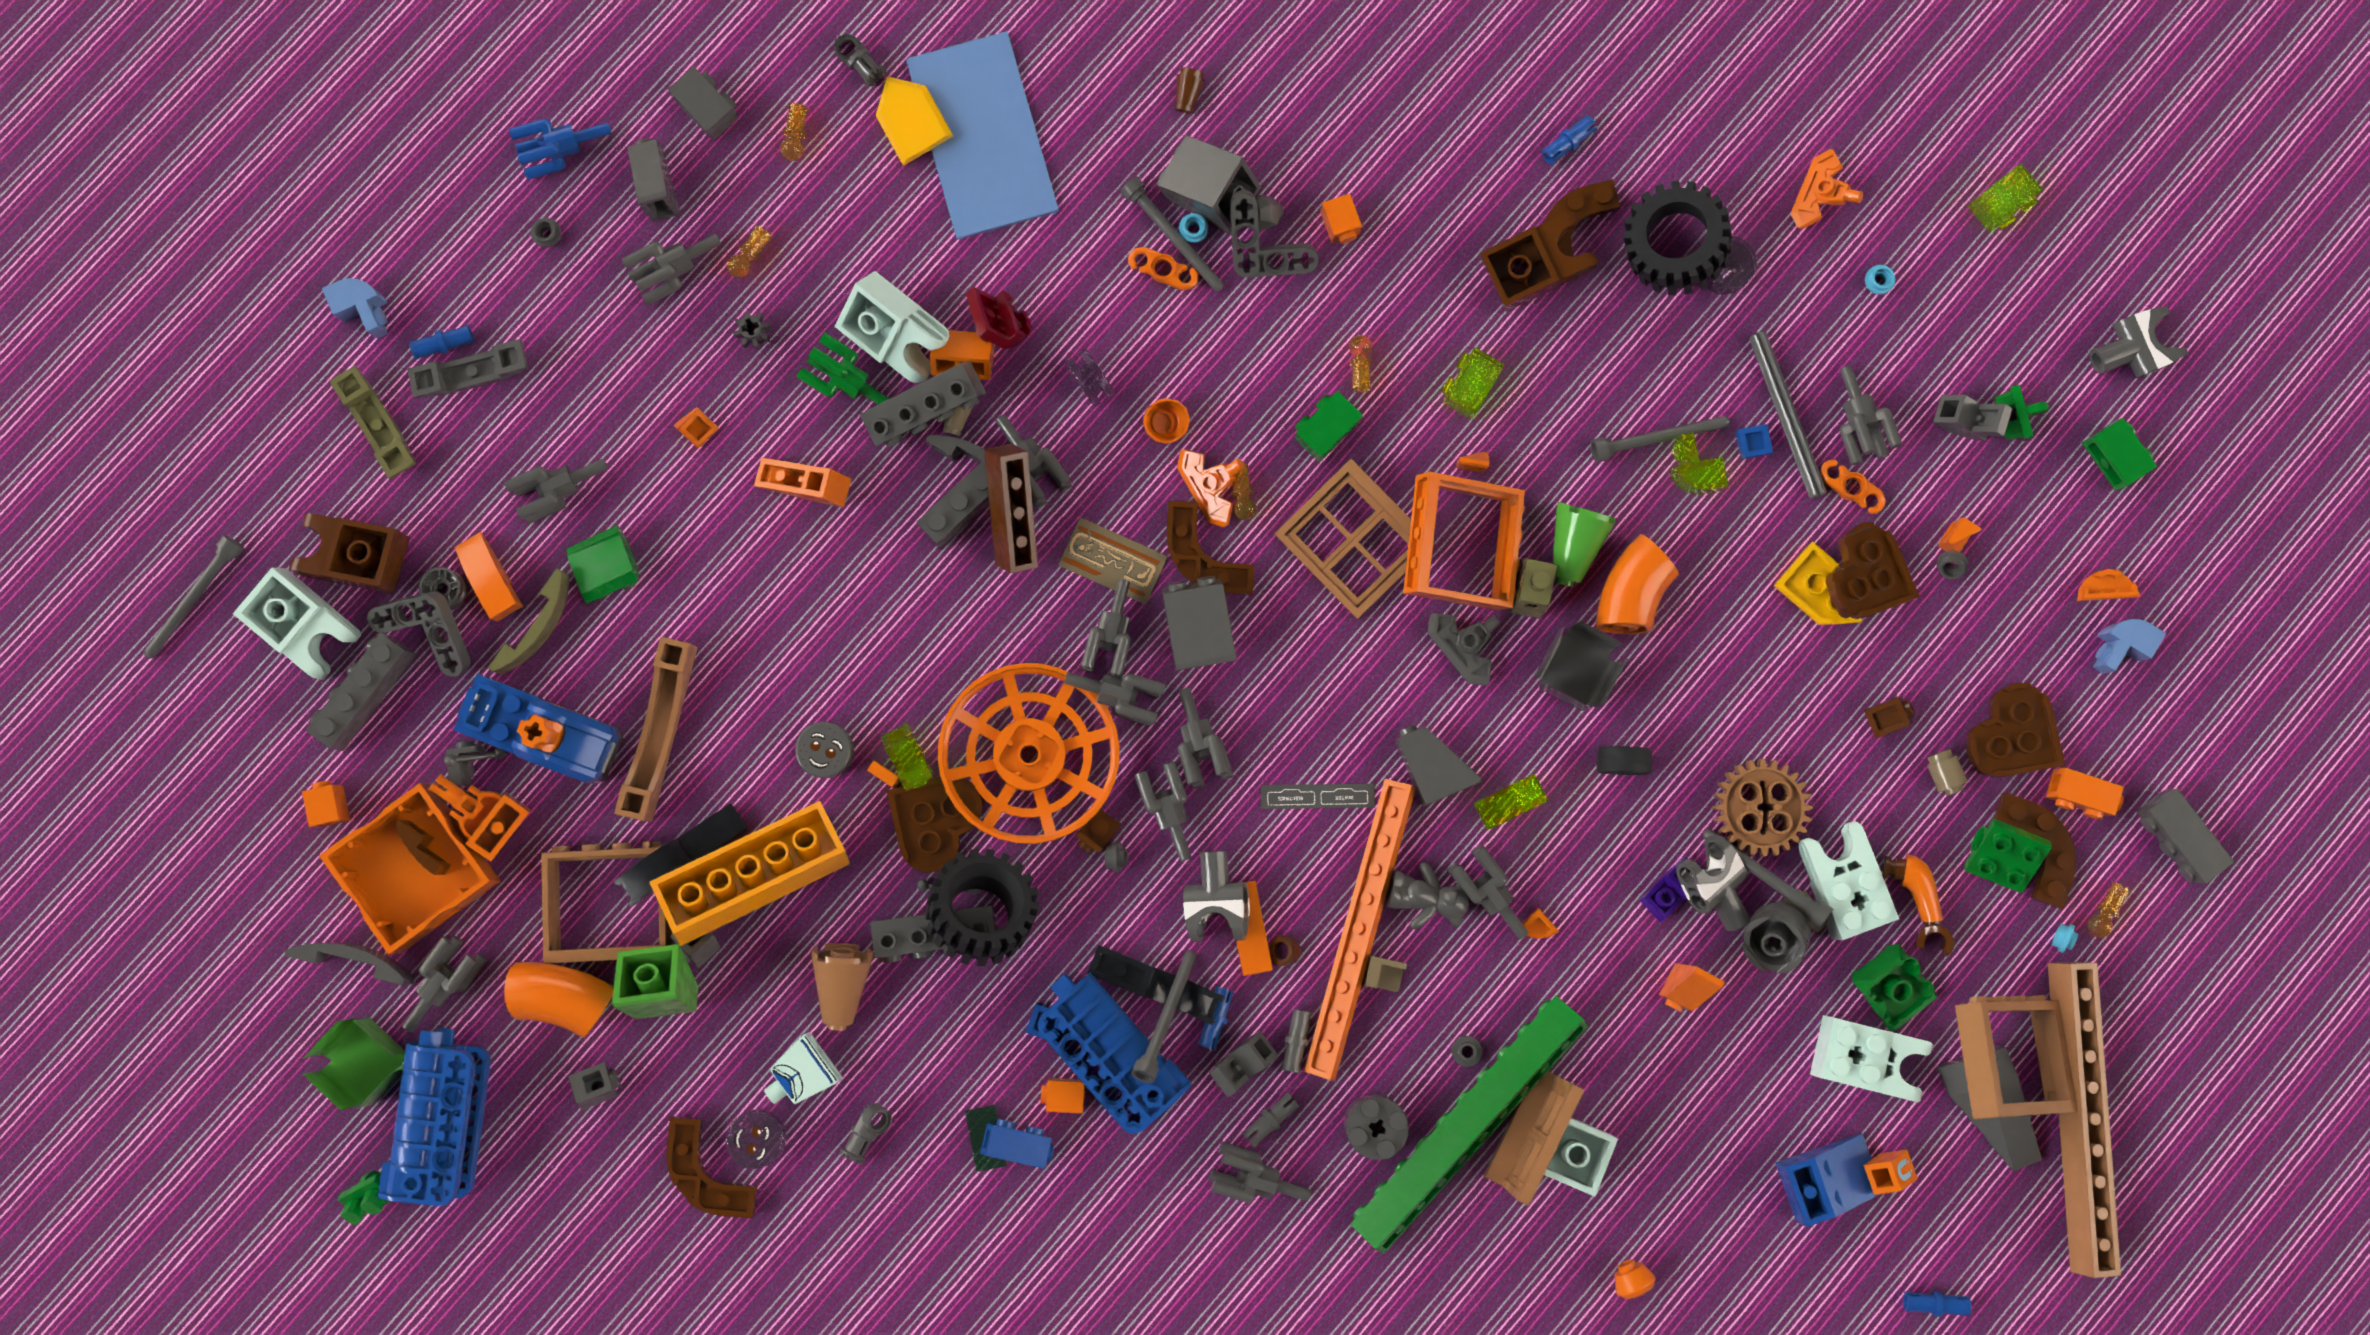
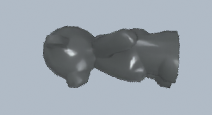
M1422 862L1419 865L1420 872L1425 881L1415 880L1398 870L1393 872L1389 884L1387 908L1422 909L1411 921L1410 926L1412 929L1421 928L1436 912L1449 919L1452 926L1460 927L1463 922L1462 917L1466 914L1469 907V896L1459 883L1456 886L1441 888L1434 871L1427 862Z

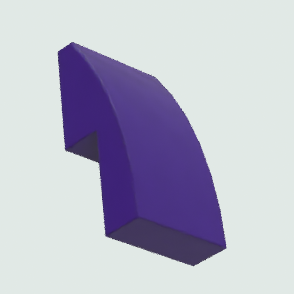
M1687 856L1680 859L1639 899L1659 922L1665 920L1687 898L1676 873L1677 865L1684 859H1689Z

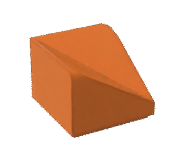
M1965 517L1960 518L1950 524L1939 541L1938 547L1944 551L1961 552L1970 536L1982 529Z

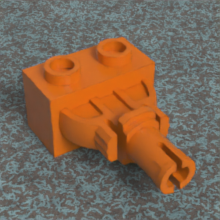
M442 774L435 781L447 790L435 782L428 789L456 809H452L449 815L458 820L462 833L468 838L465 844L490 862L531 810L507 792L502 796L493 791H480L473 785L470 786L469 792H467Z

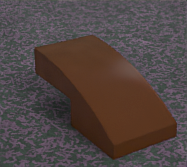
M399 820L396 823V827L409 852L433 875H444L451 865L427 848L434 837L409 820Z

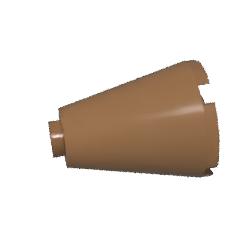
M848 943L825 944V949L819 951L818 945L812 948L811 957L822 1022L828 1025V1029L841 1031L853 1024L873 960V951L870 948H867L866 953L859 951L860 945Z

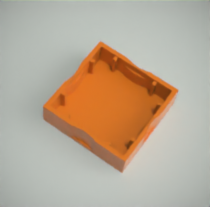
M419 783L384 808L373 821L359 829H355L319 855L343 891L355 901L364 921L388 955L403 953L501 882L486 859L465 844L468 838L462 833L458 820L449 815L451 812L450 808L440 796L428 790L432 784ZM399 820H409L434 837L427 848L451 865L444 875H433L409 852L396 827V823Z

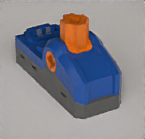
M479 674L476 675L472 687H469L457 715L459 718L453 729L456 732L515 754V756L536 765L592 784H598L607 779L623 741L620 728Z

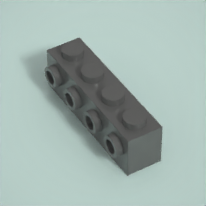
M970 360L960 363L861 413L860 416L875 447L885 443L887 448L903 441L901 435L908 431L915 435L929 428L927 422L935 418L939 423L954 416L952 410L959 406L966 410L980 403L978 397L985 394L986 391Z
M380 633L367 643L365 647L366 652L360 660L355 661L348 668V676L342 684L332 689L328 696L329 701L323 709H319L313 714L310 719L311 725L307 728L306 732L329 749L345 750L417 655L396 638Z
M994 905L954 910L958 920L973 931L987 933L997 930ZM925 914L870 922L874 958L883 957V963L902 961L901 955L913 953V959L932 957L931 951L943 949V953L946 955L948 946L944 944L941 948H938L934 943L937 933L929 934L927 926L930 920H925Z

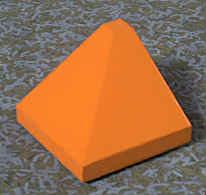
M698 407L674 425L698 449L719 428Z
M1480 452L1460 457L1456 462L1457 469L1483 473L1489 467L1488 452Z

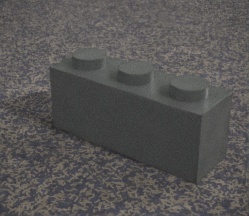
M982 461L916 522L940 549L990 504L986 464Z
M2178 789L2163 790L2136 811L2142 818L2140 820L2142 826L2148 832L2155 835L2160 842L2159 847L2162 852L2176 862L2179 866L2178 872L2186 881L2192 884H2207L2234 863Z

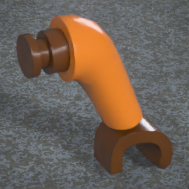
M1906 854L1905 859L1896 858L1895 861H1892L1890 856H1885L1882 870L1883 878L1891 875L1893 880L1901 881V887H1906L1911 892L1920 919L1924 922L1916 934V947L1924 948L1926 936L1930 933L1938 932L1943 935L1940 948L1948 957L1953 951L1954 939L1950 931L1940 923L1943 917L1932 871L1927 863L1911 854Z

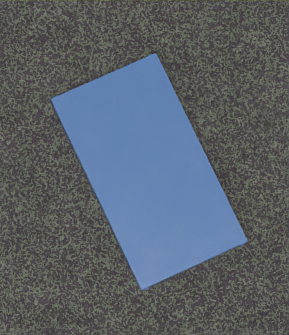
M1001 32L907 58L906 62L912 82L925 85L928 88L954 135L931 150L956 239H964L1059 212L1008 32Z

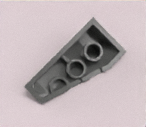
M1994 1045L2003 1104L2025 1102L2018 1075L2006 1047ZM1963 1056L1937 1066L1948 1096L1955 1104L1959 1105L1971 1123L1988 1139V1143L2011 1170L2016 1171L2042 1160L2030 1116L1973 1119Z

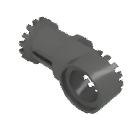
M843 33V35H839L835 39L834 50L837 58L851 70L855 69L864 79V84L867 87L877 84V79L881 80L880 77H883L886 69L882 65L879 66L869 56L870 51L855 35ZM845 42H852L855 44L856 50L852 55L846 56L840 52V46Z
M871 1103V1105H867L868 1108L863 1109L864 1112H861L857 1124H853L851 1128L853 1132L846 1146L840 1149L839 1153L845 1158L850 1156L849 1160L854 1158L853 1162L864 1163V1155L871 1142L875 1141L878 1135L886 1132L891 1125V1113L878 1103ZM877 1113H882L878 1124L871 1126L872 1117Z

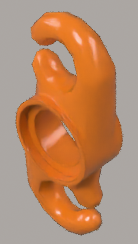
M1147 247L1135 248L1129 254L1128 264L1134 270L1138 267L1135 260L1136 257L1144 254L1147 257V263L1139 267V271L1151 275L1158 283L1166 284L1182 291L1192 289L1197 285L1199 277L1196 269L1191 268L1189 270L1191 280L1188 283H1182L1179 275L1187 271L1188 267L1185 264L1177 263L1168 254H1162ZM1162 261L1168 262L1172 267L1170 274L1166 276L1158 275L1155 271L1157 263Z
M1834 459L1823 463L1820 468L1823 483L1837 492L1844 500L1854 501L1861 508H1866L1867 497L1874 495L1878 499V504L1874 507H1869L1868 513L1877 514L1883 510L1886 503L1883 491L1869 482L1865 476L1857 472H1850L1844 465H1840L1838 467L1839 476L1833 479L1829 477L1827 471L1830 467L1837 466L1838 461ZM1848 479L1858 481L1860 484L1858 494L1853 495L1847 492L1845 484Z

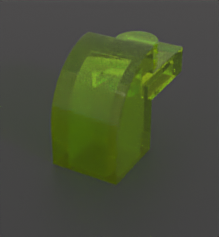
M1694 432L1682 434L1675 440L1676 444H1673V455L1680 465H1676L1669 472L1674 483L1680 489L1690 494L1703 495L1720 492L1729 486L1723 457L1699 461Z
M908 722L881 736L884 748L896 767L900 782L905 791L920 787L933 777L932 773L934 772Z
M1534 773L1475 802L1474 805L1486 829L1489 830L1549 800Z

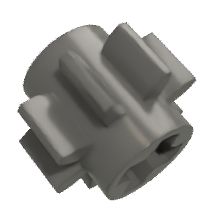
M746 311V317L742 320H735L739 330L733 332L736 338H743L741 345L744 348L752 344L759 350L760 344L763 341L770 342L766 331H769L772 327L769 323L762 324L764 316L761 313L754 317ZM752 326H756V329H754V335L749 334L751 332Z

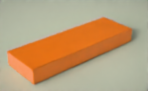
M1256 881L1246 882L1250 904L1248 933L1245 940L1236 941L1243 976L1273 970Z

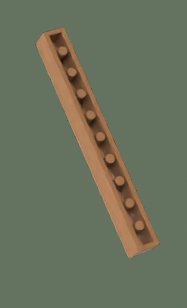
M2092 962L2048 963L2050 1000H2059L2078 1112L2059 1114L2070 1272L2092 1278L2121 1276L2098 965Z

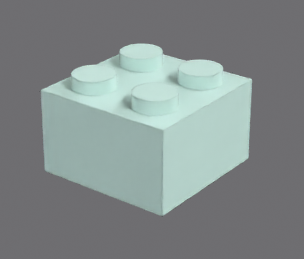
M1571 1118L1544 1175L1596 1196L1618 1138Z

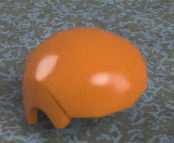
M1170 398L1155 401L1146 409L1143 417L1146 434L1155 442L1164 444L1173 443L1182 438L1187 433L1190 422L1187 408L1178 400Z

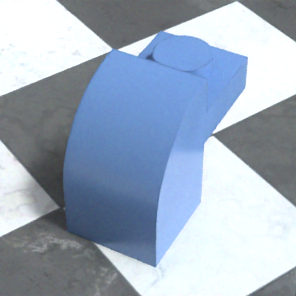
M348 278L322 288L334 316L343 322L360 316L366 331L378 339L388 334L384 325L387 323V318L380 306L388 302L380 292L359 279Z
M2130 619L2111 624L2098 634V637L2107 643H2104L2098 649L2095 655L2097 661L2093 668L2102 674L2116 671L2125 654L2136 661L2152 659L2166 633L2149 622L2140 619Z

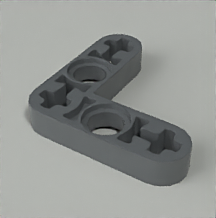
M1239 190L1233 194L1230 200L1232 258L1234 269L1238 275L1242 277L1304 274L1316 269L1319 258L1316 249L1310 244L1259 246L1258 205L1256 197L1248 190ZM1244 198L1247 199L1249 204H1252L1246 208L1248 219H1242L1241 209L1239 206H1236L1241 204V199ZM1242 227H1249L1253 230V236L1247 241H1241L1237 237L1238 230ZM1243 249H1248L1249 259L1254 261L1249 264V268H1243V264L1238 263L1244 260ZM1304 252H1308L1309 257H1313L1308 259L1307 264H1302L1300 259L1295 258H1301ZM1275 253L1281 254L1284 257L1282 265L1271 267L1267 263L1270 255ZM1287 253H1292L1294 259L1292 260L1293 266H1289Z
M430 591L382 603L368 612V623L378 633H386L422 624L437 663L445 675L456 677L470 667L469 654L448 602L441 593ZM433 604L435 608L423 610L422 606ZM403 605L411 609L413 613L412 619L404 615L402 611ZM392 614V619L388 621L381 619V616ZM439 627L445 629L448 633V641L441 639L438 635Z

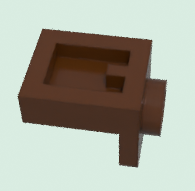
M1902 695L1864 710L1875 738L1910 726L1913 723L1912 717L1916 716L1910 700L1904 701Z
M1100 809L1075 834L1080 839L1077 845L1089 854H1092L1094 850L1100 854L1121 824Z

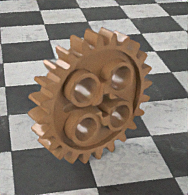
M1758 759L1756 766L1752 760H1748L1745 763L1746 770L1740 764L1734 766L1737 775L1726 772L1725 776L1729 782H1718L1717 785L1723 792L1713 794V797L1720 800V804L1712 806V809L1720 811L1721 814L1713 820L1715 822L1723 821L1724 824L1718 832H1729L1730 835L1727 837V840L1730 843L1737 840L1736 847L1739 850H1743L1747 846V855H1754L1757 848L1760 857L1767 856L1768 848L1772 855H1779V846L1784 851H1789L1790 845L1788 841L1799 843L1800 840L1796 833H1807V830L1802 826V822L1812 821L1810 817L1804 815L1805 811L1813 809V806L1804 803V800L1810 798L1811 794H1802L1801 789L1806 786V782H1795L1799 775L1797 772L1787 775L1788 765H1782L1777 769V760L1770 761L1768 766L1765 759ZM1760 781L1764 782L1763 789L1759 785ZM1745 784L1750 786L1753 792L1749 801L1745 800L1741 794V789ZM1774 785H1778L1782 789L1783 794L1779 801L1775 800L1771 794ZM1757 805H1767V811L1758 810ZM1746 814L1753 819V827L1749 831L1745 830L1742 826V818ZM1775 815H1779L1783 820V827L1779 831L1775 830L1772 826V819ZM1762 824L1763 828L1765 829V833L1763 835L1760 832Z

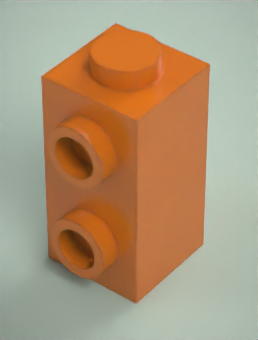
M2068 768L2053 769L2045 798L2056 801L2055 806L2067 810H2074V807L2085 810V816L2102 820L2103 816H2115L2121 809L2124 800L2122 795L2124 787Z

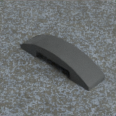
M521 339L492 346L491 351L442 364L434 361L408 368L407 371L413 397L424 398L456 393L492 384L527 370L528 365L523 342Z
M928 435L925 440L929 447L952 461L961 452L979 464L982 461L986 464L984 448L969 441L942 435Z
M326 942L305 944L287 949L284 956L311 963L326 962L327 955L330 954L374 965L376 968L373 978L399 985L413 984L415 979L405 967L391 957L374 949L351 943Z

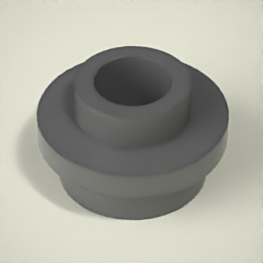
M541 218L531 228L533 241L541 247H552L561 238V228L551 218ZM550 229L551 235L544 238L543 232Z
M1946 551L1938 557L1937 569L1947 579H1958L1966 573L1969 564L1968 559L1961 552Z
M1115 842L1113 845L1106 847L1105 865L1107 869L1120 873L1122 868L1127 866L1128 852L1126 848H1123L1121 842Z
M1461 1036L1454 1041L1451 1054L1456 1063L1464 1067H1470L1479 1062L1482 1056V1047L1475 1038ZM1465 1046L1472 1048V1054L1469 1057L1462 1055V1049Z

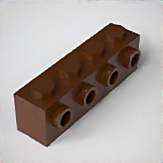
M1013 444L984 449L995 565L1011 574L1037 568V547L1028 451Z

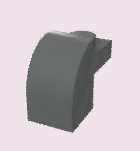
M1941 395L1933 423L1950 433L1969 439L1986 441L1987 436H2004L2012 408L2006 404H1979L1967 395Z
M1259 1030L1219 1060L1209 1073L1214 1078L1216 1085L1229 1097L1237 1092L1248 1079L1266 1068L1278 1054Z

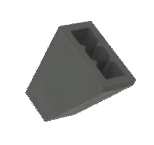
M641 139L635 145L627 147L636 196L640 207L652 222L680 215L681 212L664 151L656 139Z
M1416 724L1400 730L1401 737L1394 740L1411 781L1416 787V792L1422 806L1481 782L1480 777L1426 727L1417 729Z

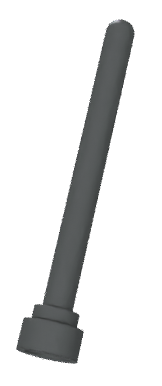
M1138 176L1128 181L1120 190L1125 199L1132 201L1134 204H1139L1213 290H1222L1223 282L1146 196L1145 184Z
M1721 416L1615 441L1605 437L1591 440V453L1596 463L1607 461L1611 456H1614L1615 452L1726 428L1730 425V419L1727 416Z
M222 535L216 543L217 549L215 552L217 554L144 650V655L147 658L152 659L157 656L225 563L239 557L245 549L240 543L227 535Z
M1707 829L1703 832V838L1707 840L1711 835L1718 834L1711 829ZM1731 844L1748 871L1806 911V916L1810 918L1809 922L1820 929L1834 910L1825 902L1821 904L1817 900L1814 903Z
M1188 950L1184 954L1145 1055L1135 1061L1131 1074L1141 1082H1155L1159 1071L1156 1059L1196 959V953L1192 950Z

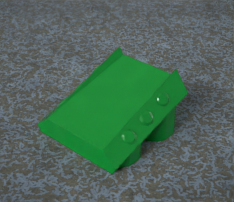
M618 525L566 549L568 560L586 604L594 600L598 601L606 598L609 593L618 589H630L638 581L639 569L629 542Z
M1900 944L1887 945L1884 951L1861 969L1853 971V983L1890 1032L1896 1031L1938 998L1932 983L1925 979L1920 972V964L1917 959L1908 955Z

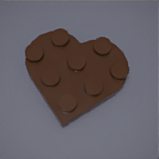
M1865 522L1854 526L1846 532L1844 537L1839 539L1838 548L1843 562L1826 576L1825 582L1829 590L1830 599L1842 618H1866L1920 597L1898 543L1889 530H1882L1879 526L1874 525V522Z
M2013 683L1994 693L1995 695H1992L1990 698L1989 719L1979 722L1967 733V755L1975 771L1979 774H1985L1990 777H2005L2065 766L2051 702L2045 693L2042 694L2038 688L2031 686L2030 683Z
M937 778L886 790L899 850L904 861L913 869L924 873L941 871L943 865L948 860L952 863L960 849V835L971 831L975 826L969 823L956 809L946 793L942 779ZM966 779L952 781L963 803L976 817L981 819L983 800L973 783Z

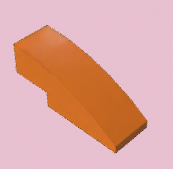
M482 532L454 547L474 592L491 620L498 622L523 607L510 585L512 583Z

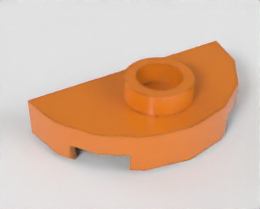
M2106 569L2092 573L2083 580L2078 590L2077 602L2127 599L2141 596L2136 583H2132L2123 572Z

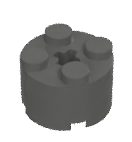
M1785 901L1766 904L1755 911L1745 929L1743 937L1744 953L1748 960L1758 969L1777 971L1776 973L1789 972L1800 964L1807 950L1812 935L1809 923L1799 910Z
M1368 1094L1353 1101L1346 1111L1344 1118L1346 1136L1353 1148L1362 1156L1374 1160L1390 1159L1404 1146L1408 1136L1407 1117L1391 1098L1382 1094ZM1380 1119V1124L1383 1126L1382 1130H1376L1375 1133H1372L1373 1130L1369 1127V1124L1371 1122L1376 1123Z

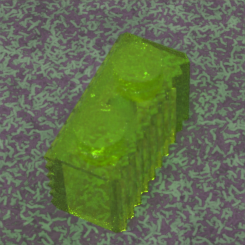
M2020 163L1967 207L1989 233L1996 227H1999L2002 231L2016 220L2013 215L2015 212L2021 209L2025 213L2039 202L2035 196L2043 191V187L2039 186V182H2036L2031 173H2028V170Z
M1476 347L1473 348L1470 354L1464 352L1456 365V368L1460 369L1455 379L1449 377L1441 390V393L1445 394L1442 403L1472 420L1505 365Z

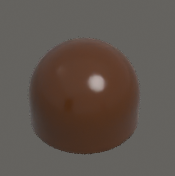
M1277 936L1270 944V957L1279 966L1292 965L1300 958L1301 946L1291 936ZM1283 942L1288 947V955L1285 959L1281 958L1277 953L1278 946Z

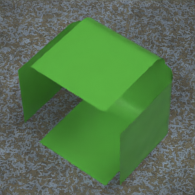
M371 1018L337 1021L304 1056V1058L323 1055L332 1062L322 1070L303 1075L340 1110L358 1105L360 1106L357 1109L373 1105L402 1074L405 1050Z

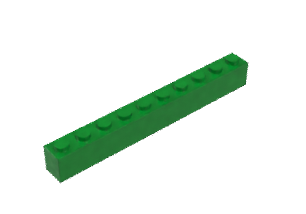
M1557 996L1552 1000L1545 1001L1538 1010L1539 1015L1531 1023L1527 1022L1521 1027L1517 1034L1518 1038L1511 1046L1506 1045L1499 1052L1498 1060L1491 1068L1487 1067L1479 1074L1476 1085L1470 1091L1466 1090L1459 1096L1456 1101L1457 1106L1450 1113H1445L1439 1118L1436 1123L1437 1128L1430 1136H1424L1417 1143L1416 1151L1409 1159L1405 1158L1397 1165L1395 1175L1388 1182L1384 1181L1377 1187L1374 1192L1375 1197L1368 1205L1364 1204L1357 1209L1353 1216L1354 1220L1350 1225L1378 1252L1383 1255L1588 1028L1584 1019Z

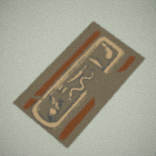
M1080 517L1058 565L1116 591L1119 579L1130 581L1127 596L1146 604L1168 556Z

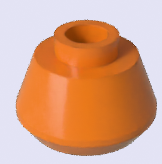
M1629 1259L1617 1266L1618 1270L1614 1276L1618 1296L1624 1299H1632L1647 1293L1654 1287L1655 1275L1642 1262H1635L1634 1259Z

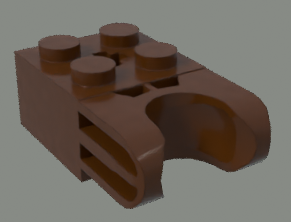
M1574 211L1565 212L1480 253L1481 261L1505 312L1595 269L1599 262L1596 255L1590 252L1570 257L1564 255L1558 248L1560 239L1576 227L1578 217ZM1521 264L1522 268L1527 266L1525 274H1514L1515 266Z
M312 513L304 514L302 525L320 534L321 546L319 551L310 557H293L289 567L290 571L308 578L389 594L395 593L410 537L395 528Z

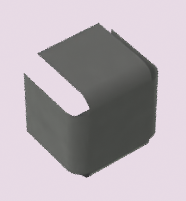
M1582 621L1573 625L1566 636L1562 634L1566 626L1562 627L1555 635L1535 676L1542 680L1539 689L1580 711L1590 708L1584 705V703L1593 707L1605 704L1628 660L1626 659L1618 663L1608 659V657L1616 647L1623 643Z

